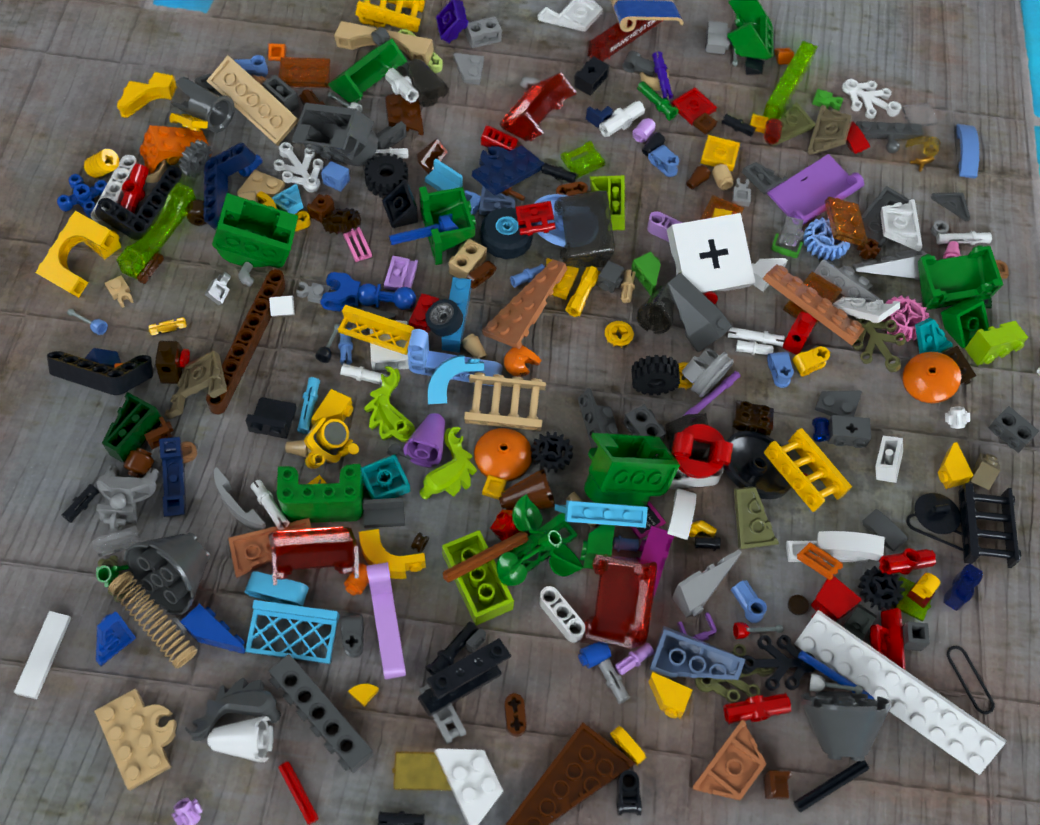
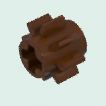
M872 238L863 239L857 247V250L860 251L859 256L866 260L875 259L881 250L878 247L879 242Z

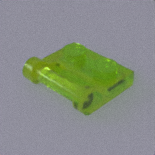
M591 141L568 153H561L562 161L571 172L577 173V178L605 166V160L594 148ZM586 151L589 153L573 161L571 160V158Z

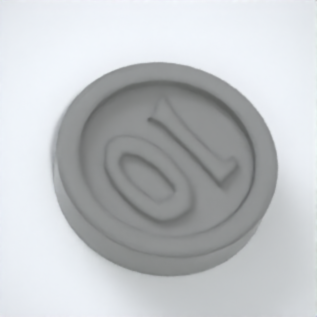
M174 617L171 623L172 626L177 625L175 630H181L179 635L186 636L188 632L179 619Z

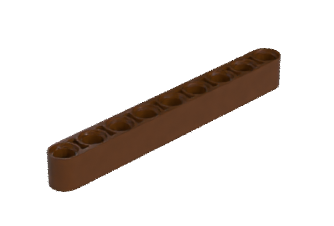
M274 269L267 274L222 364L227 392L215 398L208 394L206 396L207 404L213 414H222L227 409L272 317L269 298L280 297L284 293L286 284L283 272Z

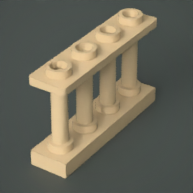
M475 372L474 375L470 374L469 382L475 383L472 410L465 412V423L541 431L542 420H539L537 417L539 390H545L546 382L536 378L531 379V381L523 380L522 377L517 376L512 377V379L504 378L503 375L495 374L493 377L485 376L484 373ZM482 384L494 385L491 412L489 414H483L479 411ZM501 386L513 387L511 409L508 416H501L498 413ZM520 388L532 389L530 412L527 418H520L518 415Z

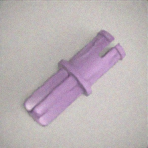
M645 643L634 652L630 651L627 657L615 665L616 671L623 675L635 666L639 667L642 661L654 654L652 646L649 643Z

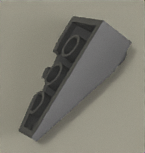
M681 273L666 283L673 303L677 305L680 313L679 319L683 321L686 329V337L697 352H700L719 339L733 327L724 314Z

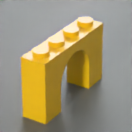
M75 211L68 219V223L59 233L57 240L49 249L48 254L43 262L39 264L35 273L79 298L89 282L72 273L68 268L67 257L70 250L78 243L92 242L109 252L118 236L106 227Z

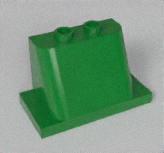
M426 186L419 187L420 211L425 227L438 224L439 216L452 214L453 223L458 226L456 230L439 232L438 228L431 229V236L428 237L435 265L442 264V252L475 236V216L470 213L471 203L470 200H466L463 187L432 193L427 192Z

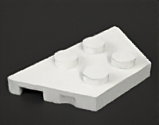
M911 199L907 204L903 205L899 202L882 207L880 216L883 236L916 251H921L922 241L915 199Z
M436 749L435 754L467 824L479 825L503 792L485 751Z

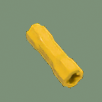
M586 267L575 294L570 298L565 311L573 317L581 315L585 302L601 273L596 267Z

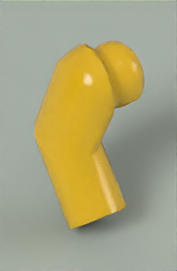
M703 520L692 522L689 536L695 537L697 533L704 532L713 537L717 528Z

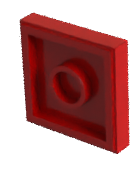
M695 87L671 101V105L679 109L678 113L692 126L694 121L703 113L710 115L717 109V106Z

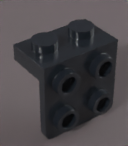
M261 397L258 400L254 415H247L246 424L249 432L287 439L297 409L296 404Z

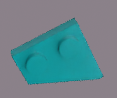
M928 318L915 324L920 354L924 352H941L953 346V343L946 339L944 331L939 328L935 319Z

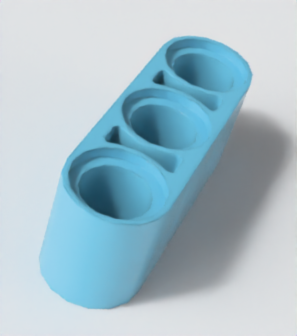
M253 571L245 593L251 597L274 603L303 606L309 587L297 581Z

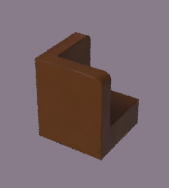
M769 771L764 776L765 799L789 798L788 779L791 777V771Z

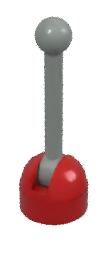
M735 622L733 625L735 639H745L749 636L750 632L776 631L781 633L784 630L782 625L761 628H749L743 622Z

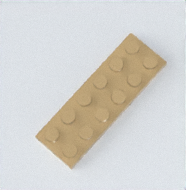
M228 55L207 80L221 95L231 97L235 108L277 146L299 122V119Z

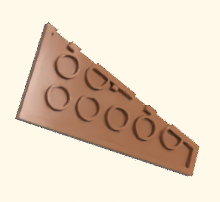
M557 260L549 262L509 304L481 330L484 336L520 349L523 337H527L529 334V327L535 324L546 306L547 297L552 296L554 292L553 287L561 281L567 271L566 264Z

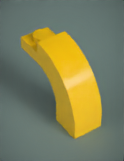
M379 529L359 532L362 554L368 565L388 562L390 578L407 579L406 571L417 572L422 570V568H426L424 553L395 556L383 548Z

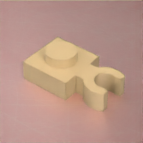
M121 275L104 283L114 300L118 298L121 307H125L123 301L126 299L130 300L131 303L134 302L130 294V288Z

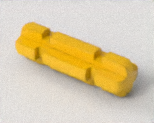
M184 317L177 318L176 321L172 319L159 322V325H156V323L149 325V332L151 335H157L159 332L165 333L177 330L176 328H186V320Z

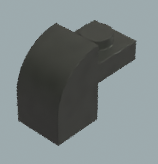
M858 604L843 625V628L863 641L866 632L875 621L877 615Z

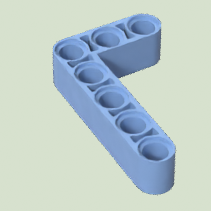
M421 329L412 330L407 348L408 364L411 372L431 376L442 362L457 356L429 351L428 333ZM465 357V362H468V359L471 358ZM480 359V361L484 362V371L461 372L451 379L469 382L470 374L474 375L475 372L484 373L485 376L491 377L495 374L502 375L503 366L495 361Z

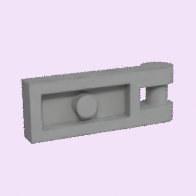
M429 685L420 688L419 691L423 694L431 688ZM452 704L432 715L446 744L451 743L452 739L457 736L462 737L466 735V731ZM453 722L455 728L448 731L446 725Z

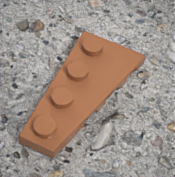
M310 519L291 522L287 528L283 524V530H278L275 526L228 538L236 578L314 540Z

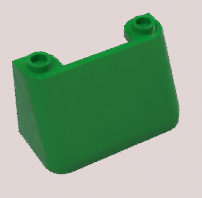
M979 245L972 248L968 255L937 260L931 254H926L920 257L918 261L923 307H927L926 310L953 306L966 298L986 300L994 296L1004 285L991 246L983 247Z

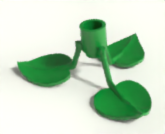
M527 494L522 496L513 508V522L519 531L529 530L531 534L542 536H540L538 541L539 547L520 560L511 552H506L499 556L496 568L500 582L507 586L521 584L527 576V569L521 563L541 550L549 551L551 555L549 565L558 576L566 577L583 569L576 555L566 545L561 543L562 538L559 532L555 530L549 532L547 530H537L542 525V515L536 505L530 501Z

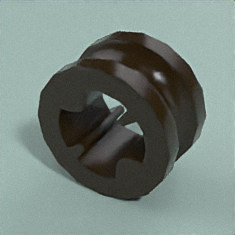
M419 532L412 542L411 549H417L419 553H422L429 541V537H423L422 533Z

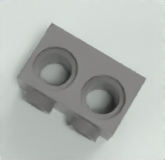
M495 16L469 22L465 29V36L472 49L501 42L502 29Z

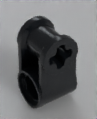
M625 770L617 779V814L636 813V815L641 816L642 804L639 776L633 770ZM623 777H630L633 780V786L626 787L623 784Z

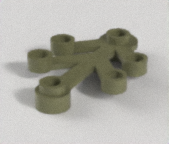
M857 319L865 330L852 345L853 349L861 350L864 347L863 340L866 332L870 336L866 350L860 356L864 364L872 362V354L876 345L886 359V369L890 372H897L901 368L900 359L891 354L884 342L902 346L906 343L905 335L903 333H897L896 335L877 333L874 329H886L888 332H894L897 329L896 322L894 320H887L886 322L873 323L870 320Z
M742 644L735 645L732 650V654L743 657L746 653V648ZM736 649H741L742 654H738L736 652ZM755 668L750 674L741 673L739 678L754 674L768 677L774 668ZM695 678V685L700 691H714L726 698L729 703L738 702L740 693L736 689L728 690L718 683L727 682L746 693L749 698L760 694V688L757 685H749L740 679L707 678L710 683L705 684L703 678ZM751 688L756 690V695L750 693ZM731 693L736 695L737 698L735 700L730 698Z

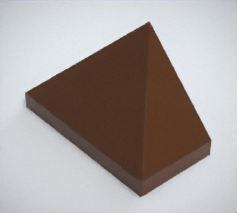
M436 139L417 154L418 163L429 174L434 170V160L438 159L441 161L448 151Z

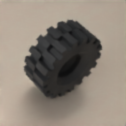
M382 153L379 154L378 158L375 155L372 157L373 161L369 159L367 161L368 165H365L366 187H368L370 192L373 191L375 196L379 194V197L383 198V195L387 196L404 179L408 181L407 164L403 162L401 157L397 159L395 154L392 157L390 153H386V156H383ZM384 172L392 173V175L388 177L381 176L380 174Z
M649 355L646 356V359L640 358L639 361H635L634 365H632L633 388L644 395L646 393L652 396L653 394H667L669 390L674 391L680 384L679 364L672 357L667 358L666 355H662V357L654 355V357H651Z

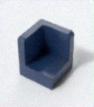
M607 106L604 110L600 111L599 109L594 110L588 107L586 120L599 129V124L612 116L613 109Z

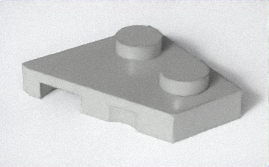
M453 53V60L456 61L457 69L461 74L463 82L480 85L484 56Z

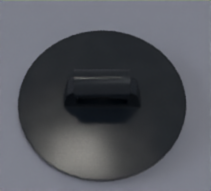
M927 493L920 496L915 503V515L921 525L929 531L937 534H950L960 526V511L956 504L946 496L938 493Z

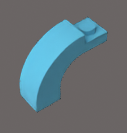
M457 355L442 362L435 369L429 380L428 404L447 403V386L451 378L461 372L484 371V362L480 361L479 358L468 359V362H465L464 355Z

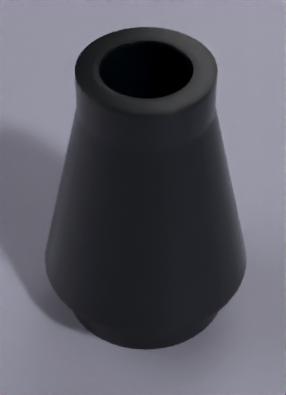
M659 132L652 133L642 149V153L648 157L650 152L664 145L665 137Z

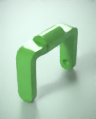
M776 233L771 247L772 251L797 258L803 242H800L797 252L775 245L779 235Z

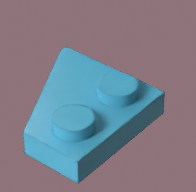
M297 184L271 197L279 210L296 214L304 208Z

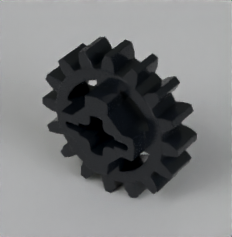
M547 431L545 437L539 434V440L534 439V445L531 446V458L534 459L535 465L540 464V470L545 467L548 473L551 469H554V472L557 473L559 467L564 470L565 464H570V459L573 457V446L569 445V439H563L564 434L559 437L556 431L553 435H550L549 431Z
M874 566L871 570L867 569L859 579L861 582L858 587L863 589L859 594L866 596L864 602L870 601L871 608L877 605L880 611L884 606L887 610H890L892 606L896 607L904 596L901 594L905 589L900 586L904 582L897 580L899 574L882 573L880 569L878 570Z

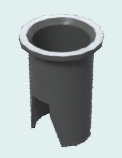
M181 77L176 81V84L190 97V100L184 101L181 104L171 101L174 107L181 109L191 116L207 121V128L214 133L223 131L229 125L235 110L234 101L231 97L226 95L218 96L189 80L187 77Z

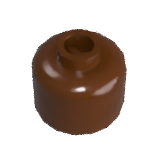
M140 448L131 450L123 465L125 469L129 470L127 474L135 478H139L140 475L145 476L154 463V459L151 457L152 453Z

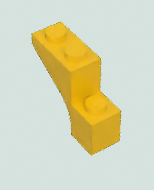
M154 72L148 84L129 81L123 90L121 99L117 103L121 117H130L155 99L164 98L172 100L177 89L174 76Z

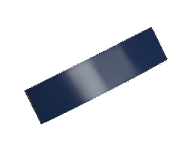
M181 438L159 439L164 487L163 515L164 517L185 515L186 491Z

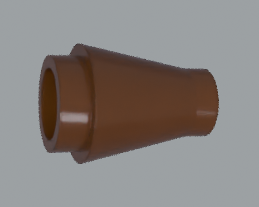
M704 165L696 167L686 185L693 190L709 179L711 175L710 170Z

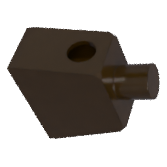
M177 341L158 342L155 366L160 383L178 384L182 375L183 367L180 366V355L183 348Z

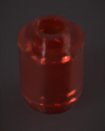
M776 118L769 119L765 125L764 138L768 144H776L781 138L783 124Z

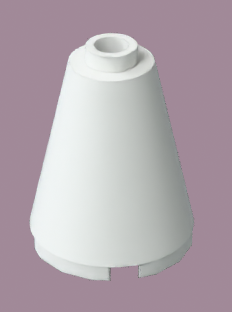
M261 716L216 727L208 735V745L211 746L213 751L256 762H266L269 757H266V754L271 752L273 747V727L268 726L267 721H270V718Z

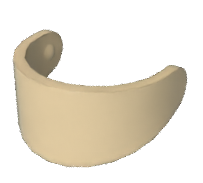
M667 69L666 72L669 79V70ZM643 72L640 73L641 81H645L654 91L661 90L658 77H650Z
M165 160L160 162L162 166L156 172L147 175L146 183L159 182L167 170Z

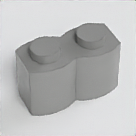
M708 21L705 52L725 54V50L729 49L730 40H727V34L730 33V28H728L727 23Z

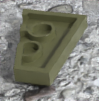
M796 102L790 110L784 113V116L777 119L765 131V136L775 146L814 129L816 124Z
M756 487L735 488L738 548L747 549L779 544L772 531V525L767 519Z

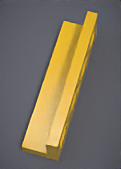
M348 305L343 307L344 319L338 328V333L407 355V348L414 327ZM348 322L356 324L354 329H345ZM369 328L374 333L366 336L361 331ZM387 334L391 339L381 341L378 336ZM399 340L407 341L404 348L397 346L395 342Z

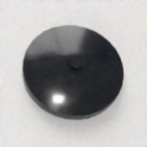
M754 431L735 433L727 440V442L733 444L730 464L728 466L723 465L728 477L739 488L756 487L761 499H777L784 496L792 487L764 454L766 448L775 440Z

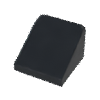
M746 58V75L763 74L765 62L761 59Z

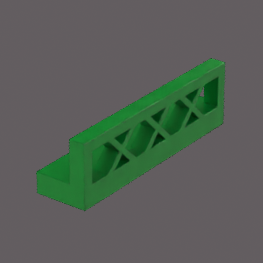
M560 513L538 529V531L547 530L549 532L555 530L558 532L565 528L570 536L566 539L562 538L561 543L567 545L578 536L568 522L565 521V513ZM529 535L528 542L509 552L514 553L518 560H520L527 553L537 549L539 538L542 535ZM539 551L538 559L535 561L525 560L522 562L523 566L525 564L528 565L525 567L527 573L551 556L549 551Z

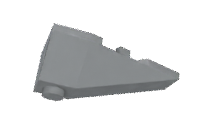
M910 249L897 252L896 256H882L880 261L871 259L853 264L852 266L857 272L919 280L918 261L920 257L927 253L923 250L916 251Z
M740 550L722 558L717 563L718 566L711 564L702 573L698 571L677 585L672 599L686 618L692 614L697 616L704 610L703 606L737 562L742 553Z

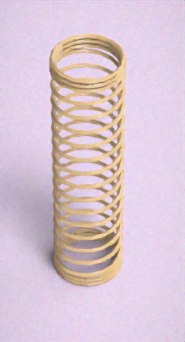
M130 571L122 573L108 586L109 592L117 596V600L121 601L122 606H126L125 610L130 611V616H134V621H139L138 626H143V631H148L147 636H152L153 642L157 641L156 646H161L160 651L165 652V657H170L169 662H172L173 667L180 668L195 656L198 649L192 645L181 652L174 660H171L176 653L189 644L190 640L185 641L172 654L167 655L170 649L185 638V635L174 641L169 648L162 650L165 644L180 634L181 630L176 631L163 644L158 645L159 641L170 634L177 625L171 626L160 638L153 640L156 634L172 623V620H168L154 634L149 635L150 631L160 625L168 615L162 616L149 629L145 630L146 625L157 619L163 613V610L157 611L145 624H140L143 619L158 609L159 604L150 608L140 619H136L137 615L148 609L155 599L144 604L136 614H131L134 609L145 603L151 594L145 595L131 609H127L129 604H132L144 595L146 589L135 594L142 584L133 587L137 583V579L133 580L134 575ZM132 588L122 599H118L119 595ZM135 594L127 604H123L125 599Z

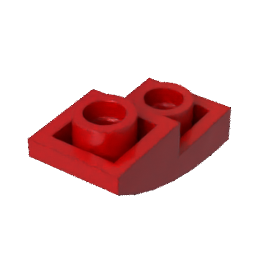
M851 122L846 140L847 147L854 154L870 148V144L859 127L854 122Z

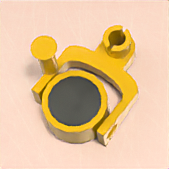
M324 417L317 419L304 439L305 445L311 450L305 459V464L308 468H319L324 462L334 464L341 457L349 454L355 455L359 452L358 445L352 443V439H348L349 430L343 421L331 419L324 422L326 420ZM315 433H316V439H317V442L319 443V445H318V444L315 442V440H314V434H315ZM340 447L336 455L329 454L322 449L334 450Z

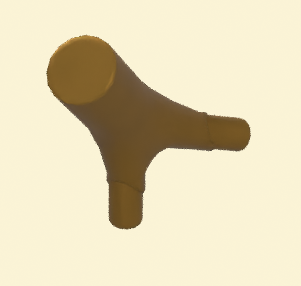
M930 155L922 159L916 158L915 160H910V164H918V171L921 172L925 164L934 161V157Z

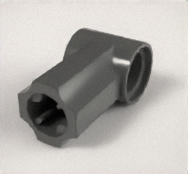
M636 51L628 52L622 65L623 69L629 73L638 71L653 76L655 72L654 61L641 58V55Z

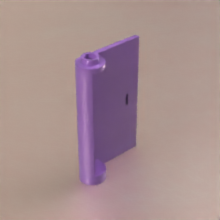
M827 154L770 190L767 195L791 219L794 225L802 227L862 188L864 180L857 172L848 175Z

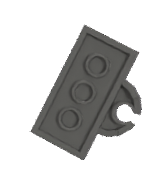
M886 186L854 223L850 232L861 239L867 240L872 238L879 242L878 247L881 248L889 239L883 236L880 216L881 208L899 202L902 205L907 204L909 199Z

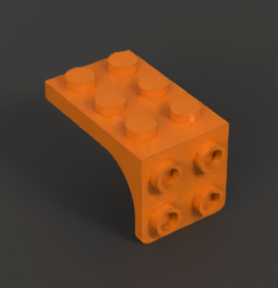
M149 125L148 131L144 134V142L140 146V155L143 156L144 165L149 169V174L155 172L157 165L161 161L170 157H183L182 152L186 150V146L190 147L191 142L195 143L196 140H202L208 144L203 130L193 131L190 128Z

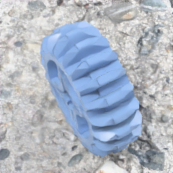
M823 217L820 220L815 219L813 222H810L804 231V246L807 247L808 252L812 251V256L817 255L818 259L822 257L825 260L828 258L831 261L835 258L839 260L850 248L851 232L847 231V227L842 226V222L837 223L836 219L834 221L830 217L826 220Z

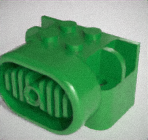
M226 193L212 245L223 259L236 265L243 266L245 262H249L253 267H283L291 251L298 216L272 206H266L253 200Z

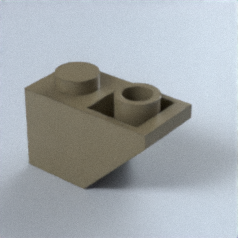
M980 453L972 471L974 476L970 481L990 490L1001 471L997 457L990 453H986V455Z

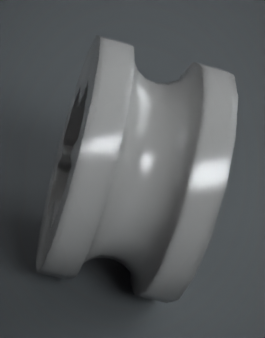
M942 220L936 221L931 228L932 235L936 237L938 233L946 234L949 230V225Z

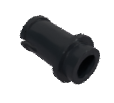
M696 535V549L705 548L713 549V551L720 549V537L716 535L713 537Z

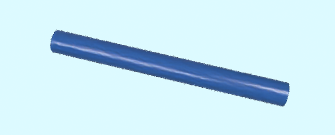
M801 651L799 653V659L840 685L857 686L806 652ZM863 689L862 694H868V699H875Z

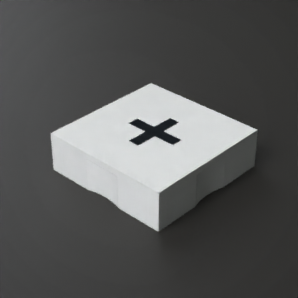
M741 213L673 224L667 229L671 253L676 264V275L679 273L684 275L702 294L710 291H729L746 288L756 283Z

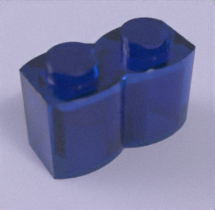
M970 563L967 564L954 577L952 587L944 595V604L956 611L963 607L972 598L974 588L981 582L983 571Z

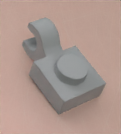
M226 272L223 275L219 274L217 279L215 278L211 281L204 295L218 305L223 304L230 290L226 287V284L231 276Z

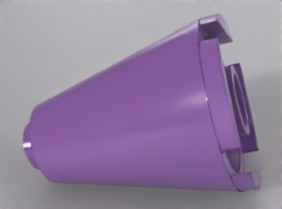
M429 414L406 441L403 448L405 456L408 454L411 457L410 461L422 467H432V464L438 465L440 463L445 430V420L440 414Z

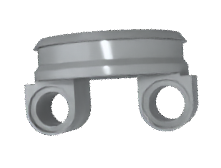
M706 348L699 357L694 356L682 370V374L692 384L694 383L691 391L696 392L699 397H704L722 379L734 361L728 357L726 352L718 355L712 349Z

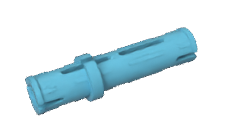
M315 377L308 378L307 389L303 393L304 402L297 431L302 434H308L310 431L315 402L318 401L317 393L320 380Z

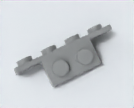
M824 259L814 272L817 277L845 297L863 298L865 302L881 300L870 292L873 287L869 283L870 281L856 274L855 270L849 266L844 265L838 269Z

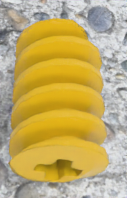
M104 149L84 161L86 173L93 178H100L116 170L119 166V157L111 149Z

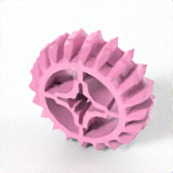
M902 295L898 298L894 296L885 304L899 301L900 309L882 320V322L894 320L897 329L894 332L887 331V334L896 335L897 333H903L907 342L911 339L915 341L917 339L915 324L929 318V313L926 312L927 307H921L922 302L917 303L916 298L910 300L909 296L905 299Z

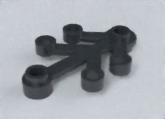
M767 635L761 636L757 640V645L760 649L766 650L775 659H754L749 655L742 657L745 659L741 671L743 674H750L755 668H777L775 673L765 681V686L770 691H774L780 686V680L789 668L797 667L794 674L785 680V686L788 690H795L799 687V680L804 673H812L815 668L798 658L800 651L791 644V639L787 635H782L777 639V646L780 649H785L794 658H787L772 645V640ZM781 639L786 641V645L782 643ZM762 640H765L767 645H764ZM746 660L751 664V666H748L746 664ZM790 680L794 682L795 686L790 684ZM770 681L775 683V687L770 684Z

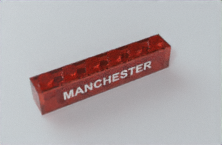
M628 20L627 27H630L632 25V21ZM636 20V26L630 32L621 30L617 22L589 41L588 56L591 59L594 56L604 61L664 20Z

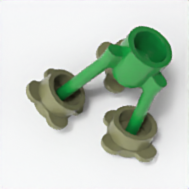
M112 555L108 559H100L98 561L99 567L96 568V577L98 581L104 583V586L108 588L110 583L121 574L122 570H126L129 567L128 565L119 566L118 557ZM132 588L119 595L118 599H122ZM112 595L115 602H121L117 600V596Z

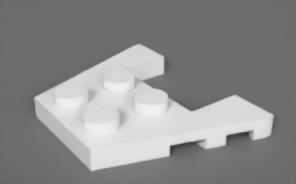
M572 0L560 14L545 7L538 14V20L585 32L602 14L603 9L594 0Z

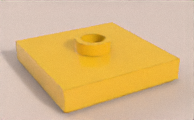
M708 135L700 163L713 167L718 164H725L728 166L729 171H733L740 143Z

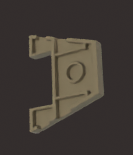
M212 351L185 365L177 384L180 388L176 394L172 395L170 402L173 404L170 410L166 409L164 416L172 419L182 414L185 398L198 393L206 387H209L208 395L212 398L227 392L220 355L217 352Z

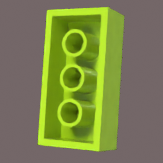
M480 530L442 545V556L448 568H451L488 549V546ZM494 559L454 580L476 626L513 610V597L507 585L502 584L498 579Z

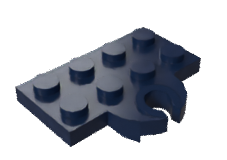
M522 145L511 151L502 147H488L489 154L485 150L482 151L479 162L480 167L472 171V177L496 196L541 171L545 163Z

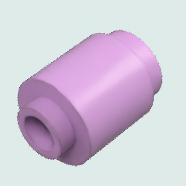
M649 118L643 119L632 132L634 139L641 143L646 142L655 131L656 125L654 121Z

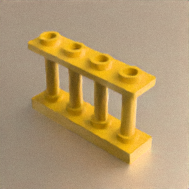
M371 0L358 1L356 16L418 33L421 19L417 18L418 11L423 12L425 0H381L379 6L370 4ZM387 2L396 5L395 11L385 8ZM402 7L412 9L411 14L401 13Z
M803 428L798 429L793 434L788 444L780 446L776 441H773L764 451L766 457L812 512L817 511L825 502V497L833 494L839 500L852 488L851 484ZM795 450L801 458L792 461L787 452ZM807 464L814 473L805 476L799 467ZM820 479L827 488L818 491L812 482Z

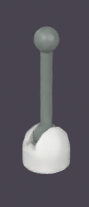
M333 92L328 93L330 99L333 98L348 108H354L362 112L360 104L356 102L348 104L335 96Z
M811 674L810 691L818 692L822 691L825 687L855 691L856 694L863 692V688L859 685L852 687L827 683L822 676Z

